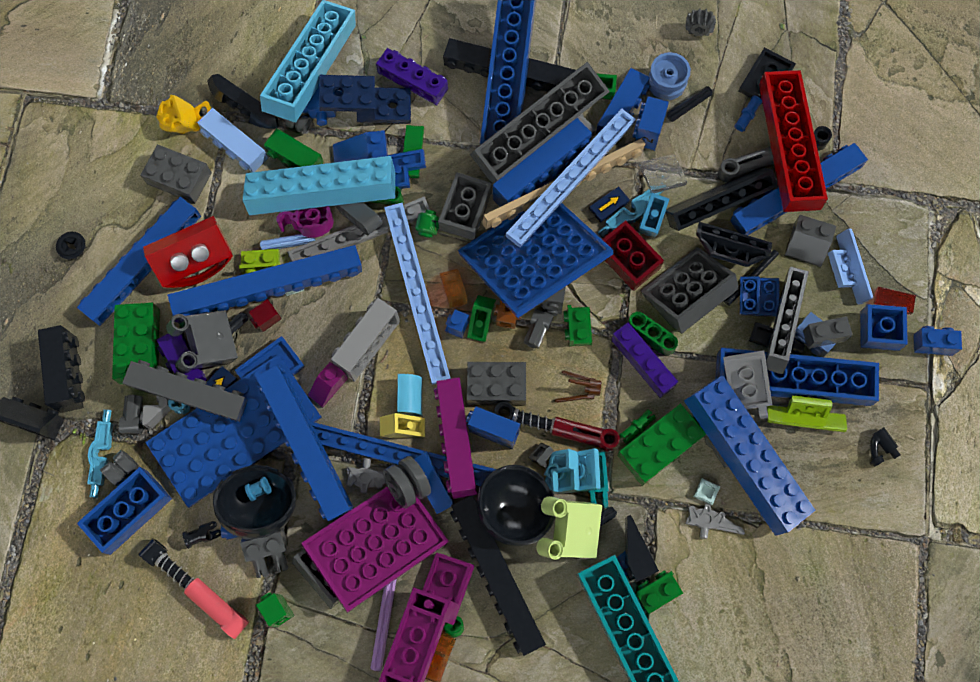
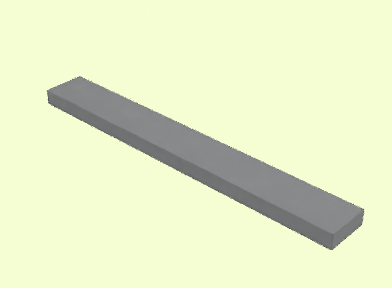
M425 196L403 205L408 224L417 221L419 213H425L426 210H430ZM386 212L378 215L383 224L369 236L364 234L355 225H352L288 251L291 262L358 245L390 232Z

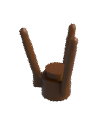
M563 370L562 374L580 379H569L568 382L584 385V392L587 394L558 398L554 401L557 403L594 399V396H600L602 382L595 378H588Z

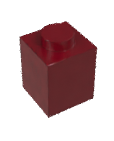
M268 299L249 311L252 316L250 319L251 323L256 329L260 327L263 332L282 319Z

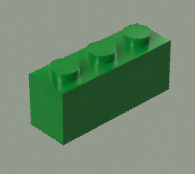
M277 128L264 144L267 151L266 154L274 160L276 158L279 159L287 168L324 163L320 153Z

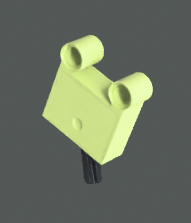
M550 496L544 498L541 504L542 512L556 517L553 540L548 538L540 539L536 546L537 552L541 556L554 560L560 557L597 558L600 527L615 518L617 511L613 507H608L602 511V505L590 502L565 501Z

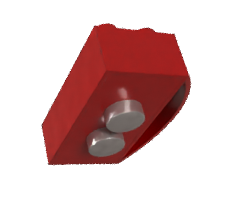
M214 216L143 247L146 260L164 288L186 287L203 282L221 271L233 257L230 245ZM211 265H214V266H212L211 268H209L208 270H206V271H204V272H202V273H200V274H198V275L191 276V277H187V276H189V275H191V274H194V273H196V272H198V271H200V270H202V269H205V268H207V267H209V266H211Z

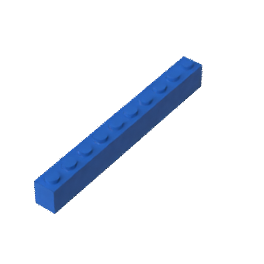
M353 245L167 295L173 316L177 314L188 316L227 311L231 307H242L249 302H261L268 297L283 296L290 291L298 292L305 287H317L327 281L335 282L342 277L357 276L362 272V265L356 246Z

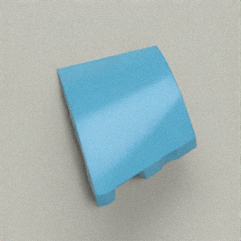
M593 448L578 452L571 449L554 451L551 454L549 466L544 474L546 476L545 482L549 489L553 491V494L600 489L599 450Z

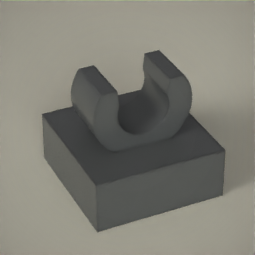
M540 443L528 458L532 462L547 468L546 460L551 457L554 450L550 446Z

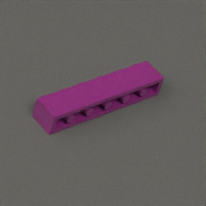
M460 377L436 381L437 388H434L435 400H439L440 406H436L438 418L442 419V424H439L440 436H444L445 441L441 443L443 455L446 454L447 461H444L445 473H449L450 480H446L447 490L452 492L453 498L477 495Z

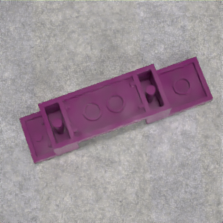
M436 552L423 590L414 587L412 589L379 682L425 681L445 622L451 625L455 623L475 567L473 564Z

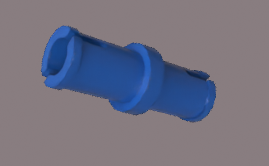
M752 96L747 107L741 111L742 115L734 125L738 131H745L749 122L755 118V113L760 104H762V99L758 96Z

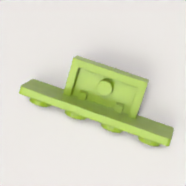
M792 395L787 407L767 406L768 423L837 432L847 431L846 415L830 413L832 400Z

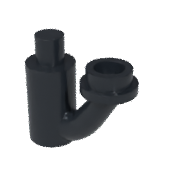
M885 427L872 434L873 436L870 441L872 461L869 462L870 465L872 464L876 467L884 462L883 455H878V444H880L886 454L890 453L894 459L901 455L896 449L899 446Z

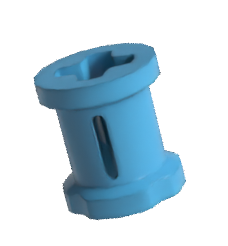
M262 477L260 481L252 485H245V491L248 498L254 501L258 496L265 493L270 494L271 486L268 480Z

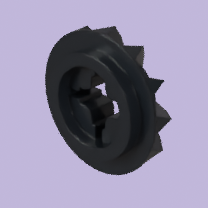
M78 232L64 233L56 242V251L60 257L69 261L70 259H77L78 256L83 255L84 249L87 248L85 245L86 240ZM67 243L74 244L76 249L69 248Z

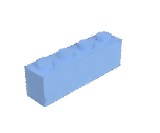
M212 108L197 122L201 128L200 133L207 139L210 137L214 145L219 149L223 148L226 150L225 153L232 160L237 159L239 161L238 164L244 170L249 169L251 172H255L268 159L263 148L215 109Z

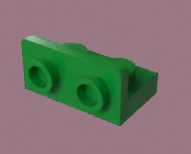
M567 305V310L563 311L564 322H567L568 329H565V340L569 341V346L592 345L590 307L572 308L571 305Z
M664 570L655 576L657 580L649 583L647 580L637 586L639 591L635 592L647 614L654 612L683 594V591L673 577L674 573L672 571L667 573Z

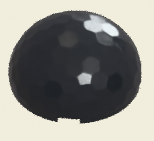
M263 465L247 466L233 471L231 476L224 481L221 480L213 495V509L219 523L229 533L244 539H260L278 532L289 521L296 506L295 488L290 478L280 473L276 468ZM262 477H265L271 486V493H265L256 497V500L251 501L246 494L245 485H252L260 481Z
M507 465L496 469L484 479L478 491L476 502L477 514L486 532L494 539L510 546H525L537 542L550 530L555 517L544 514L541 504L544 498L554 497V494L539 473L525 466Z

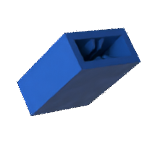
M475 406L474 411L470 410L466 419L470 433L513 449L520 432V423Z

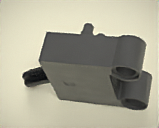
M226 310L188 316L182 314L174 315L167 323L166 330L171 336H180L185 331L190 351L184 352L176 360V369L180 373L186 374L193 369L234 362L238 356L232 334L248 321L247 314L240 312L231 321H228ZM174 322L179 323L180 326H181V329H180V328H177V327L174 325ZM183 359L188 360L190 366L185 365Z

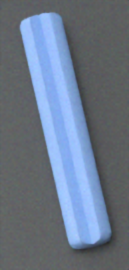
M296 234L260 241L261 250L281 249L307 244L316 239Z

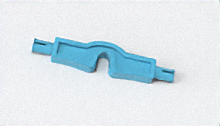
M660 184L654 190L650 188L631 201V205L635 212H630L625 207H622L606 221V226L598 231L600 237L603 238L610 231L612 232L625 220L628 223L639 220L643 216L651 193L660 195L666 190L664 184Z
M103 410L102 421L97 422L95 439L88 450L90 469L87 484L91 485L89 495L91 498H98L99 486L104 485L105 476L100 469L109 460L105 457H99L98 453L101 450H109L112 447L113 423L110 422L111 410Z

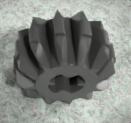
M699 8V10H692L691 13H688L685 27L689 34H694V37H702L703 35L709 36V33H713L716 19L712 11L708 12L707 9L701 10Z

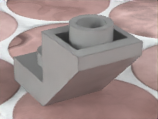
M157 396L159 405H144L143 411L140 414L142 425L148 429H153L172 410L168 405L169 399Z

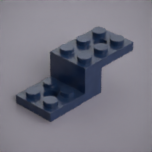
M320 75L319 110L357 112L358 123L411 124L410 88L375 87V76ZM336 90L343 92L341 96H335L333 93ZM395 103L397 107L392 109L388 104Z

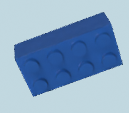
M139 467L77 524L102 553L111 555L171 501L172 498L147 470Z

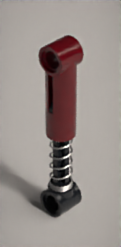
M500 402L494 409V414L499 415V411L502 409L508 410L510 414L505 418L522 425H529L530 428L537 427L538 430L544 429L546 432L550 431L552 436L599 447L604 451H613L620 441L619 434L614 429H603L560 417L548 419L547 416L532 415L531 412L525 413L523 410L516 409V407H513L508 402ZM611 436L614 443H605L604 437Z

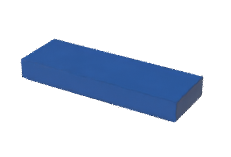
M427 452L413 458L420 465L429 481L431 493L427 497L436 514L455 504Z

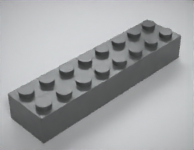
M586 62L476 148L470 156L490 182L494 184L610 91L590 64Z

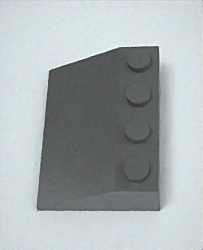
M697 247L643 288L641 293L660 315L682 334L736 292L739 287L735 273Z

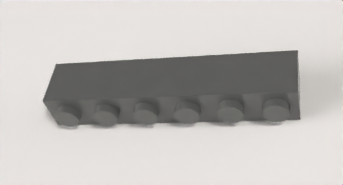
M790 267L788 270L766 354V365L769 371L783 374L789 362L809 271Z
M138 360V363L130 362L123 380L124 385L240 422L248 401L243 397L244 393L232 390V393L224 391L225 387L217 384L211 387L206 385V381L198 378L192 381L187 379L188 376L176 372L174 375L168 373L169 369L157 366L155 369L149 367L150 363Z

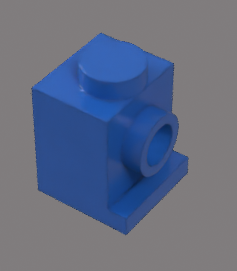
M454 310L453 314H449L447 318L445 332L463 338L470 322L469 315Z

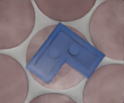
M423 149L388 155L392 157L395 168V186L399 189L410 188L409 171L426 168L425 152Z

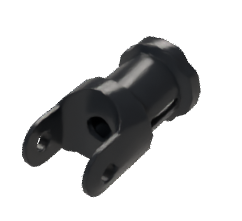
M211 521L200 525L199 528L190 532H182L186 547L189 549L192 548V545L200 542L206 543L220 537L221 530L209 531L214 529L217 523Z

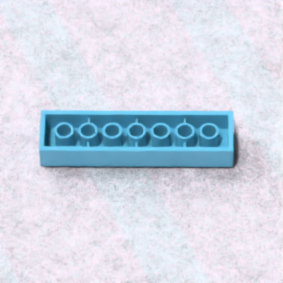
M326 0L321 1L260 94L263 112L295 123L297 122L320 85V75H326L356 26L355 10Z
M385 156L246 173L242 201L250 216L394 199L395 168L392 157Z

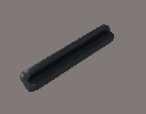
M709 86L704 87L669 111L667 118L674 122L710 97L713 93L712 89Z

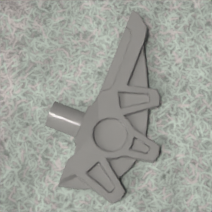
M363 458V465L360 469L347 467L349 477L346 485L351 487L355 484L361 487L362 493H367L368 488L371 487L381 489L386 482L383 471L370 469L371 459Z
M705 504L703 509L698 510L694 506L688 508L689 517L685 524L701 528L699 536L701 539H708V531L710 529L740 535L745 534L742 527L736 526L725 518L726 514L724 512L717 513L712 511L710 504Z

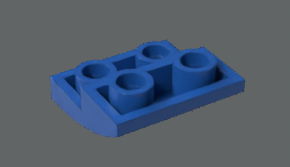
M740 277V315L776 317L779 305V278Z

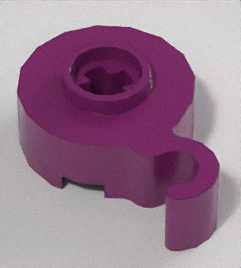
M329 206L301 209L299 211L296 210L294 213L284 211L276 217L281 232L285 231L284 227L287 224H292L293 229L298 230L303 236L308 238L323 236L331 230L334 224Z

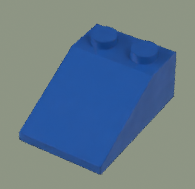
M385 130L365 132L333 144L334 163L388 156Z

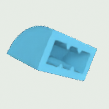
M398 374V414L422 416L421 376Z

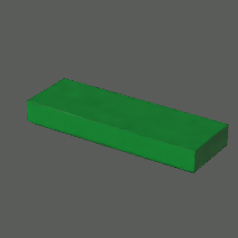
M406 125L403 152L423 149L424 126ZM420 169L409 171V178H419Z

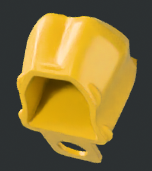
M170 95L169 99L161 102L156 117L159 120L160 128L164 131L185 134L190 131L197 132L200 129L197 122L202 118L199 114L200 109L206 107L208 113L211 107L208 101H204L194 108L183 99Z

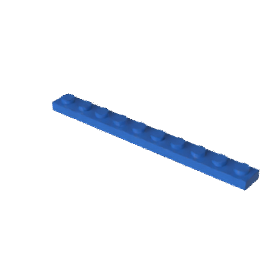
M311 422L323 446L398 465V462L406 456L415 458L427 452ZM427 452L439 476L449 478V473H445L444 461H447V456ZM473 463L476 486L480 487L484 479L496 469Z

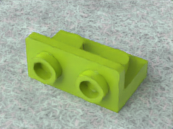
M279 249L241 251L239 270L242 274L280 265Z

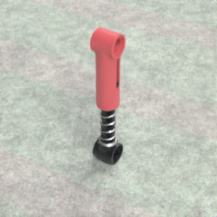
M152 538L138 553L139 556L151 566L161 567V571L167 572L168 577H172L174 582L179 583V587L184 588V594L217 622L226 634L236 639L248 625L249 621L241 613L229 606L199 578H191L188 572L182 570V566L179 567L176 561L173 562L170 559V556L167 554L168 549Z

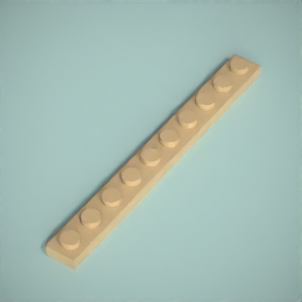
M641 138L604 156L576 187L586 180L591 181L600 173L609 172L616 165H623L628 159L639 157L643 153L645 142ZM553 182L485 214L482 222L485 229L497 227L502 221L506 219L511 220L522 211L526 212Z

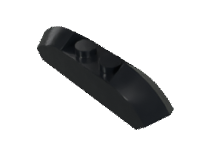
M220 74L211 75L207 80L212 95L220 103H227L232 109L237 108L240 110L244 117H250L249 123L261 128H278L277 116L263 112L261 102Z

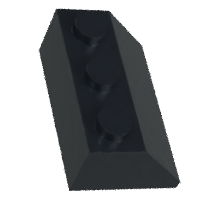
M12 396V399L6 397L0 399V422L55 441L64 421V418L58 416L59 412L49 408L47 411L41 410L42 406L32 402L29 405L23 404L24 400Z

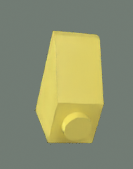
M398 413L380 417V437L394 439L425 437V418Z

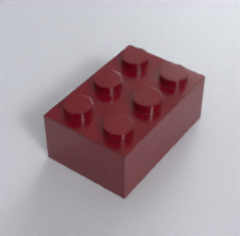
M626 220L602 239L612 248L614 253L604 261L633 291L662 268L663 258Z

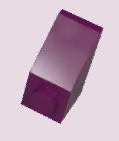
M330 361L317 376L308 396L323 408L348 380L346 374Z

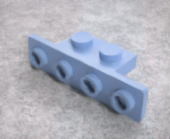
M846 229L836 236L840 250H832L828 252V256L838 288L852 287L856 303L863 304L873 299V294L852 229Z

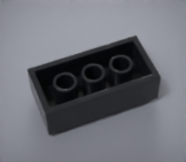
M61 325L39 329L38 340L45 405L60 413L83 409L85 395L81 388L83 376L79 370L81 358L77 351V347H79L77 336Z

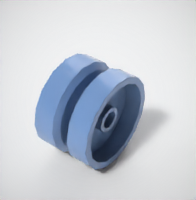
M670 52L656 57L649 73L650 79L648 84L651 85L649 90L652 94L662 100H672L681 96L686 89L690 77L691 68L688 61L683 56Z

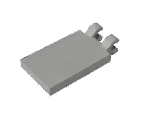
M764 350L723 357L727 382L746 409L758 408L760 419L768 418L766 406L772 405Z

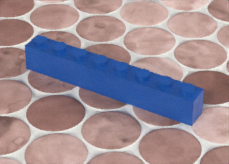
M856 143L850 146H843L838 150V153L835 155L829 154L820 163L826 189L858 171L868 161ZM779 188L765 192L762 198H755L745 208L739 207L733 212L730 222L738 233L750 235L787 213L783 211Z
M182 197L173 201L170 208L159 216L157 222L146 230L145 235L133 244L132 249L120 258L119 263L107 272L105 278L93 287L91 293L80 301L77 308L97 325L101 326L114 312L115 305L121 304L152 271L144 256L143 247L194 225L201 217L198 210Z

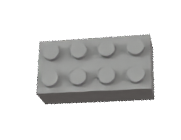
M379 298L375 302L372 301L367 307V313L356 321V327L353 331L346 334L343 339L344 343L340 348L337 347L331 355L333 364L354 382L400 323L397 310Z

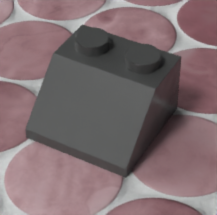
M799 215L794 222L784 256L821 267L832 244L836 226Z

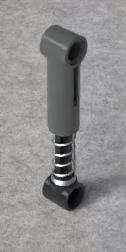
M819 126L814 131L818 151L825 149L832 138V131L826 126ZM771 146L735 159L727 158L723 160L718 170L719 179L727 183L736 177L761 167L765 168L773 165L774 160Z

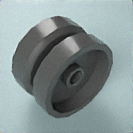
M411 456L401 459L398 462V467L391 465L383 470L386 485L395 500L403 508L407 509L415 504L416 498L422 500L430 495L431 487L420 465Z

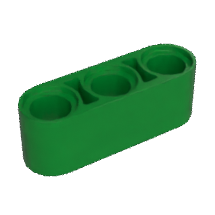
M641 312L631 314L628 323L648 345L665 356L674 353L678 346V339L672 333ZM632 320H639L642 325L636 326ZM648 331H655L657 336L651 337ZM664 342H670L673 348L665 347Z

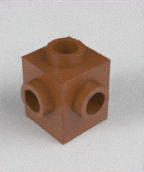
M501 300L500 305L496 304L494 315L497 316L496 326L515 329L516 322L521 320V317L517 318Z

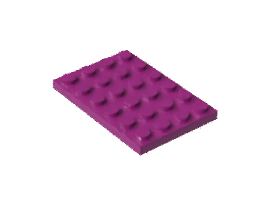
M387 486L303 541L301 546L346 613H348L445 546L449 541L418 498H416L415 504L405 509L395 500Z

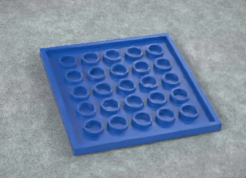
M563 203L554 210L521 248L505 235L525 213L524 211L518 213L511 220L506 219L502 221L497 227L491 228L458 250L460 256L517 318L614 254L612 248Z

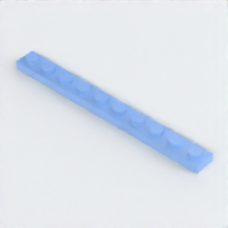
M621 109L506 232L505 236L521 248L632 127L636 119Z
M403 203L384 208L432 385L437 384L436 381L451 378Z

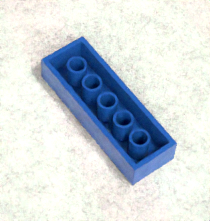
M578 118L573 120L493 184L494 202L501 207L549 184L548 182L553 178L557 179L562 171L591 142L592 132Z

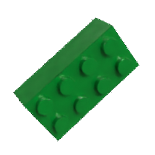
M153 302L115 305L112 379L119 384H123L131 361L138 363V360L150 363L149 367L155 369L159 366V351L157 349L159 343L157 339H159L160 309Z
M680 403L620 450L617 456L641 486H643L698 443L706 433Z

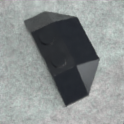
M703 222L698 223L696 236L710 257L749 267L771 255L772 242Z

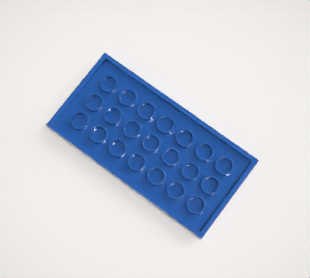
M279 354L224 390L232 393V390L244 393L243 397L248 400L240 422L196 408L145 442L188 508L214 492L221 480L224 481L231 476L233 471L254 465L285 443L282 438L285 435L281 428L278 429L273 420L276 417L273 411L268 410L264 402L267 400L266 396L259 392L255 384L258 382L257 375L278 365L285 370L310 421L317 422L322 418Z

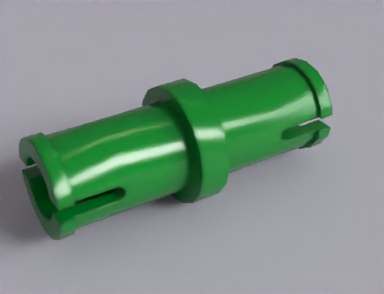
M647 409L637 420H632L631 425L620 433L619 437L621 439L624 438L622 441L628 444L637 434L644 432V428L656 419L655 415L651 416L652 412Z

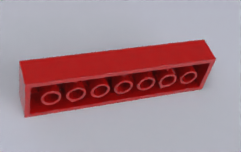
M801 70L764 72L759 87L783 211L821 210L828 197Z

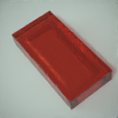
M877 287L873 305L907 307V314L911 315L914 312L916 295Z

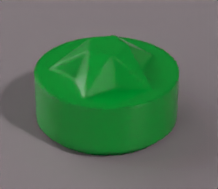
M457 616L454 625L445 622L443 628L445 634L451 638L460 636L464 631L463 620Z

